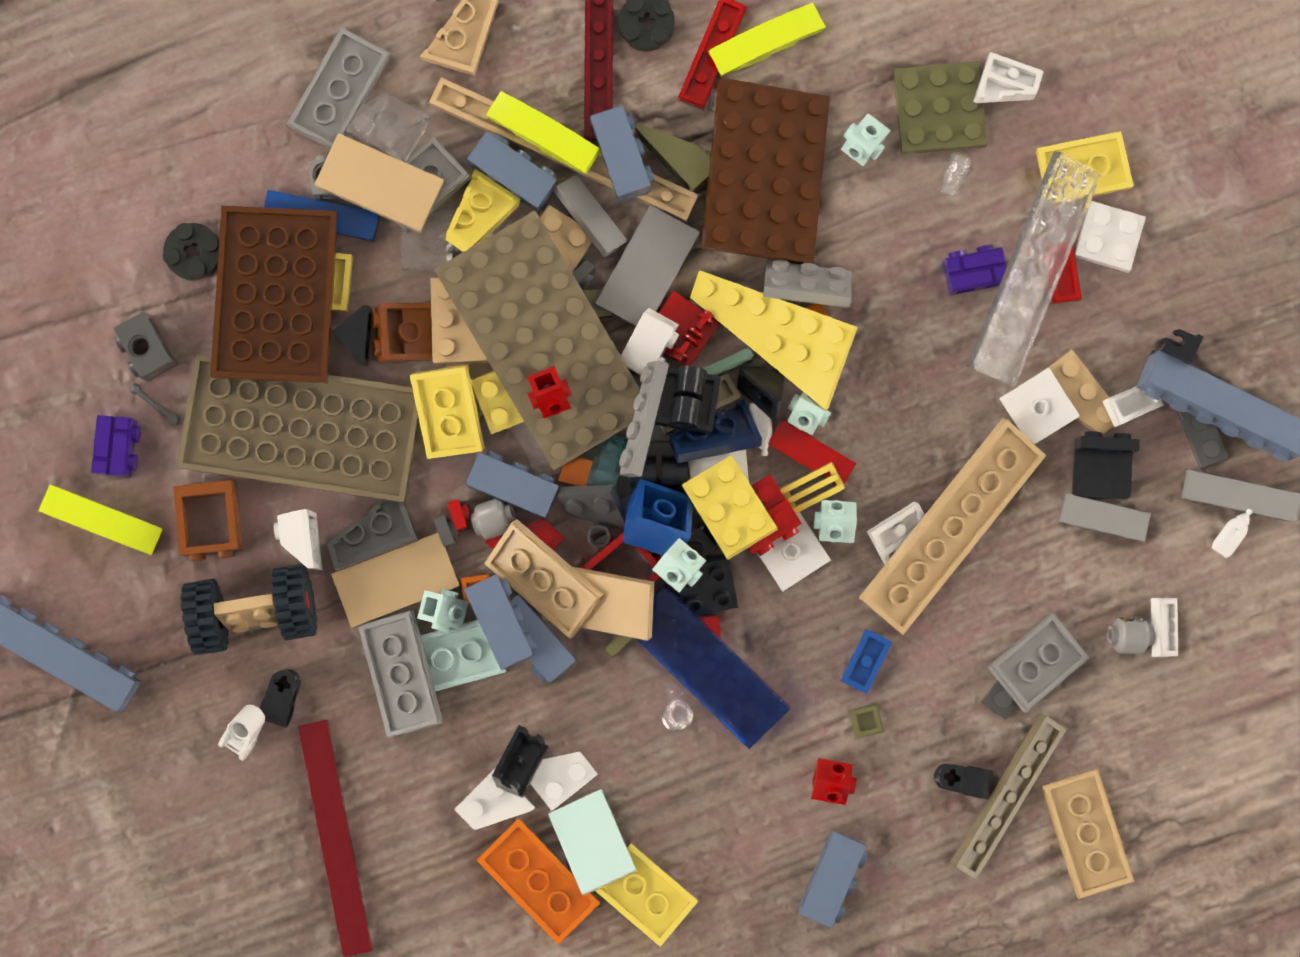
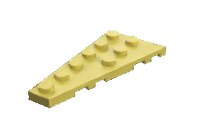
M699 270L690 298L704 310L711 312L716 320L822 408L828 410L858 327L781 299L763 297L762 292Z

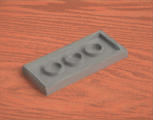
M341 27L286 125L331 150L338 133L347 137L390 60L391 53Z
M650 205L595 304L636 327L643 313L648 308L654 311L658 310L700 232Z
M414 610L358 626L387 738L444 723Z

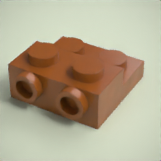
M380 303L375 307V311H371L370 324L372 328H376L377 339H374L372 342V354L374 357H378V364L433 361L431 303Z

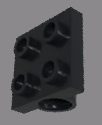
M685 365L680 366L678 369L668 367L654 425L711 435L721 376L707 374L705 369L696 366Z
M650 441L642 476L630 478V495L639 479L686 494L682 484L688 481V461L677 463L669 441Z
M724 554L704 557L706 562L699 569L703 573L699 580L692 587L687 584L680 592L676 590L682 619L738 608L730 559L727 560Z

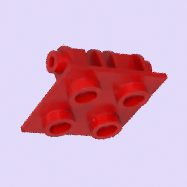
M675 291L672 292L658 312L679 324L675 331L679 334L676 343L672 349L666 348L664 353L682 366H691L721 324L713 318L714 315L711 312L703 311Z

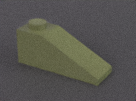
M642 124L636 126L635 135L685 189L697 193L708 183L711 158L709 150L704 152L698 145Z

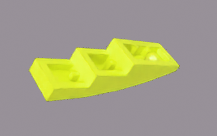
M810 3L731 38L710 49L709 54L720 75L724 76L764 61L771 54L792 47L799 40L822 32L826 26L814 4Z
M502 91L486 113L490 120L511 130L517 137L537 146L541 152L584 174L588 172L601 152L600 148L575 132Z
M49 484L38 510L149 555L153 554L163 530L161 527Z

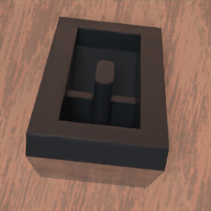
M363 305L332 332L361 366L368 367L372 328L370 314L373 310L370 306Z
M752 366L740 367L737 389L774 422L779 420L784 375L776 369Z

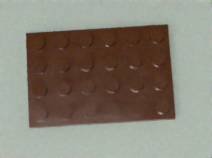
M720 78L718 80L701 249L772 260L782 259L798 264H814L830 96L728 78Z
M222 206L210 377L328 384L338 226L337 211Z

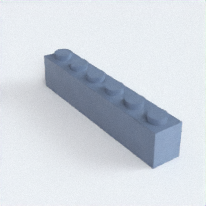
M1159 350L1147 358L1136 388L1144 391L1147 397L1156 400L1161 399L1169 403L1170 407L1176 411L1188 412L1196 416V420L1201 423L1221 428L1222 433L1232 437H1239L1247 441L1246 443L1250 447L1264 449L1272 453V457L1277 460L1289 461L1300 457V418Z
M0 594L1 646L115 712H124L142 682L135 678L137 674L135 671L124 665H121L120 668L110 663L112 658L97 650L95 653L85 649L87 644L73 636L70 639L60 634L62 629L49 622H46L45 625L35 620L37 617L35 613L25 608H21L19 611L11 606L12 600Z

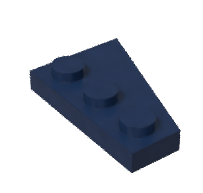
M742 399L736 402L734 408L726 412L722 409L715 413L711 435L681 429L670 435L669 443L677 463L759 447L762 445V437L745 400Z

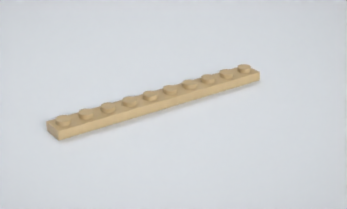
M442 77L440 78L429 101L430 106L495 135L497 133L513 144L613 189L601 152L588 172L584 174L541 152L537 146L517 137L511 130L490 120L486 113L494 101ZM653 174L654 182L650 183L651 192L634 199L649 206L652 205L687 223L699 195Z

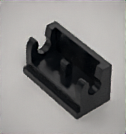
M1177 329L1172 333L1175 336H1180L1183 339L1182 341L1176 342L1170 338H1162L1160 342L1163 346L1156 351L1153 350L1150 354L1152 355L1160 350L1187 364H1191L1204 336L1200 334L1195 336L1184 330Z
M518 725L492 774V778L496 787L523 798L549 747L545 744L541 735L537 734L536 737H533L525 727Z

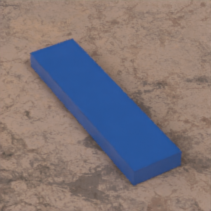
M271 190L267 191L264 205L265 208L337 211V235L372 242L375 241L380 215L369 210Z

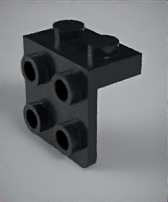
M1086 431L1084 436L1076 438L1074 440L1073 495L1088 498L1128 499L1131 496L1133 454L1139 451L1140 439H1131V434L1114 433L1113 438L1102 437V432Z

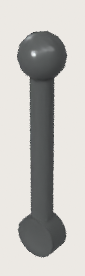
M134 383L130 386V392L134 395H139L165 416L168 424L177 425L179 423L177 415L170 414L141 390L139 384Z

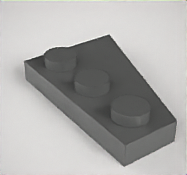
M384 500L381 504L377 503L372 507L370 512L358 522H353L327 543V547L334 568L338 572L418 541L406 503Z

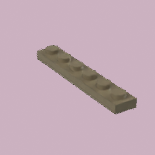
M1042 713L1039 714L950 864L977 880L1066 732V728Z

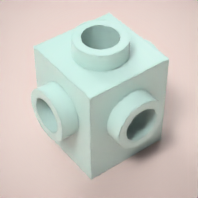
M867 114L858 125L852 123L843 137L847 140L841 150L864 166L870 158L876 160L885 148L882 143L891 130L870 114Z
M803 392L801 396L795 393L787 408L792 411L787 422L799 430L813 435L818 425L822 428L824 427L831 412L822 408L806 393Z
M821 500L820 512L815 511L814 529H819V541L854 543L857 525L856 502Z
M679 538L652 570L675 590L680 592L687 584L692 587L703 575L699 569L706 560Z
M442 589L441 594L425 590L417 618L432 622L431 628L448 632L450 627L461 630L469 602L457 599L459 593Z

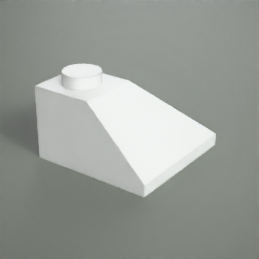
M303 509L277 515L278 523H274L276 540H280V544L307 568L317 571L323 570L317 513Z

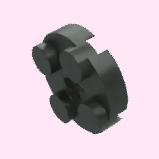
M626 0L619 13V31L628 44L636 50L648 52L660 48L661 45L665 44L666 41L668 42L672 37L675 27L674 12L670 7L669 1ZM644 16H650V19L655 21L654 24L649 25V29H644L643 24L638 23Z
M181 223L170 232L165 240L163 260L175 275L184 280L196 281L205 276L208 277L218 267L219 239L213 231L202 224ZM197 245L196 249L200 252L199 256H192L191 259H188L187 248Z

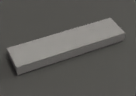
M1186 470L1181 499L1241 512L1251 509L1252 514L1291 523L1297 522L1300 508L1299 493Z

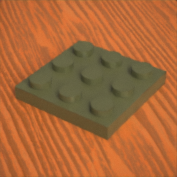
M979 61L897 68L893 70L901 155L987 146L983 103L973 102L981 79Z

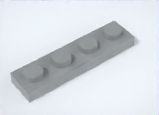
M659 360L649 362L641 372L640 381L642 385L640 393L634 400L633 409L635 413L633 421L627 428L626 436L628 442L626 450L622 452L619 465L621 470L619 475L629 478L642 476L669 367L668 363Z

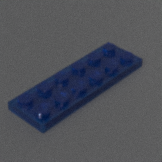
M665 585L654 596L652 638L648 641L635 639L750 749L790 710V706L668 586Z

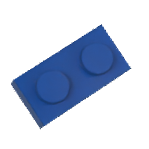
M865 629L840 681L867 694L892 641Z

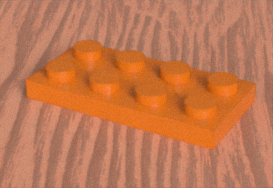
M520 818L477 859L482 867L558 945L600 904V901L592 892L584 896L581 894L573 873Z

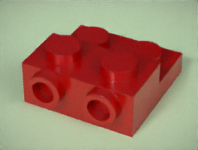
M771 474L751 485L778 529L747 548L750 554L757 552L759 556L773 549L774 545L772 542L781 536L785 541L799 532L797 527L802 524Z

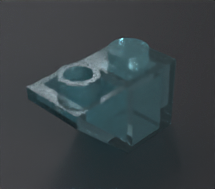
M613 435L600 443L586 486L613 484L615 489H617L621 475H619L621 470L619 461L622 452L626 450L627 439Z

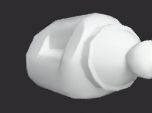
M754 403L749 404V411L762 437V445L759 446L762 450L761 455L767 456L768 443H770L769 440L773 435L772 419Z
M1247 509L1245 513L1237 515L1236 518L1227 522L1213 542L1212 549L1226 559L1234 553L1247 535L1248 525L1250 524L1249 516L1252 514V510Z

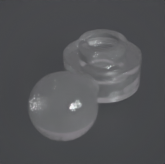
M672 678L665 686L666 695L671 699V703L664 707L662 720L668 729L677 732L687 728L692 723L693 713L690 706L683 701L688 693L687 683L681 678ZM672 713L676 715L677 721L674 720Z

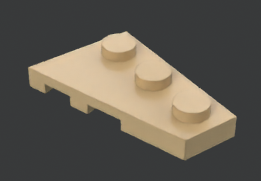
M461 0L452 12L451 18L435 35L431 45L423 51L420 56L421 60L475 76L499 0Z
M439 277L430 278L433 364L489 362Z
M1070 350L1049 366L1051 372L1080 415L1076 419L1092 431L1102 432V435L1114 426L1102 402L1108 399L1109 396L1073 350Z

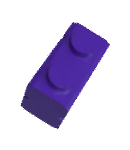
M993 244L976 248L977 252L966 254L965 250L949 253V258H945L942 264L949 296L1006 285L1009 281L1002 247L994 249Z
M97 415L91 473L104 476L132 477V471H136L138 466V455L134 454L135 443H139L141 437V427L137 425V420L127 417Z

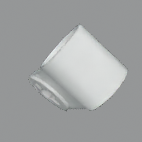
M254 705L244 706L228 724L218 746L221 748L227 747L238 754L241 761H244L254 748L257 737L265 723V715L262 710Z

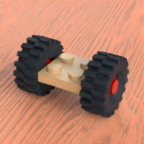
M303 564L274 568L272 571L273 578L271 579L273 585L272 594L225 602L223 595H221L220 586H218V582L215 579L184 583L181 588V610L183 611L182 621L185 625L184 631L187 634L190 650L195 656L225 651L228 648L229 640L227 636H229V630L239 633L248 631L249 627L259 625L263 628L278 625L284 640L315 636L317 633L316 604L314 603V591H312V582L309 579L307 567Z

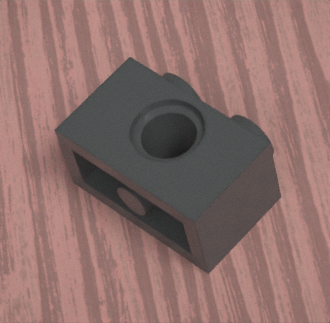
M144 311L113 328L117 334L114 341L122 353L126 352L131 361L127 364L136 378L140 377L148 382L177 366L153 319ZM147 341L149 344L148 351L143 355H139L137 352L139 344Z

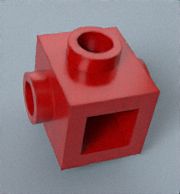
M555 366L527 376L533 391L528 393V397L534 410L540 408L544 419L571 409L567 397L572 395L566 379L560 381Z
M818 758L813 775L811 799L846 805L848 795H854L857 777L852 776L853 764Z

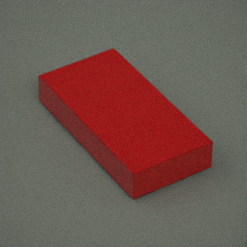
M1073 243L1045 247L1043 252L1052 305L1082 300Z

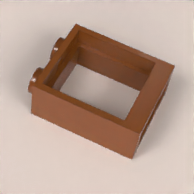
M225 480L173 486L180 556L189 557V561L207 560L206 555L217 554L218 558L235 557V551H243L237 482ZM225 495L230 543L190 547L186 499Z

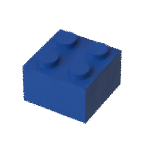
M639 479L627 500L623 542L660 555H664L679 538L687 544L691 538L693 504L688 495Z

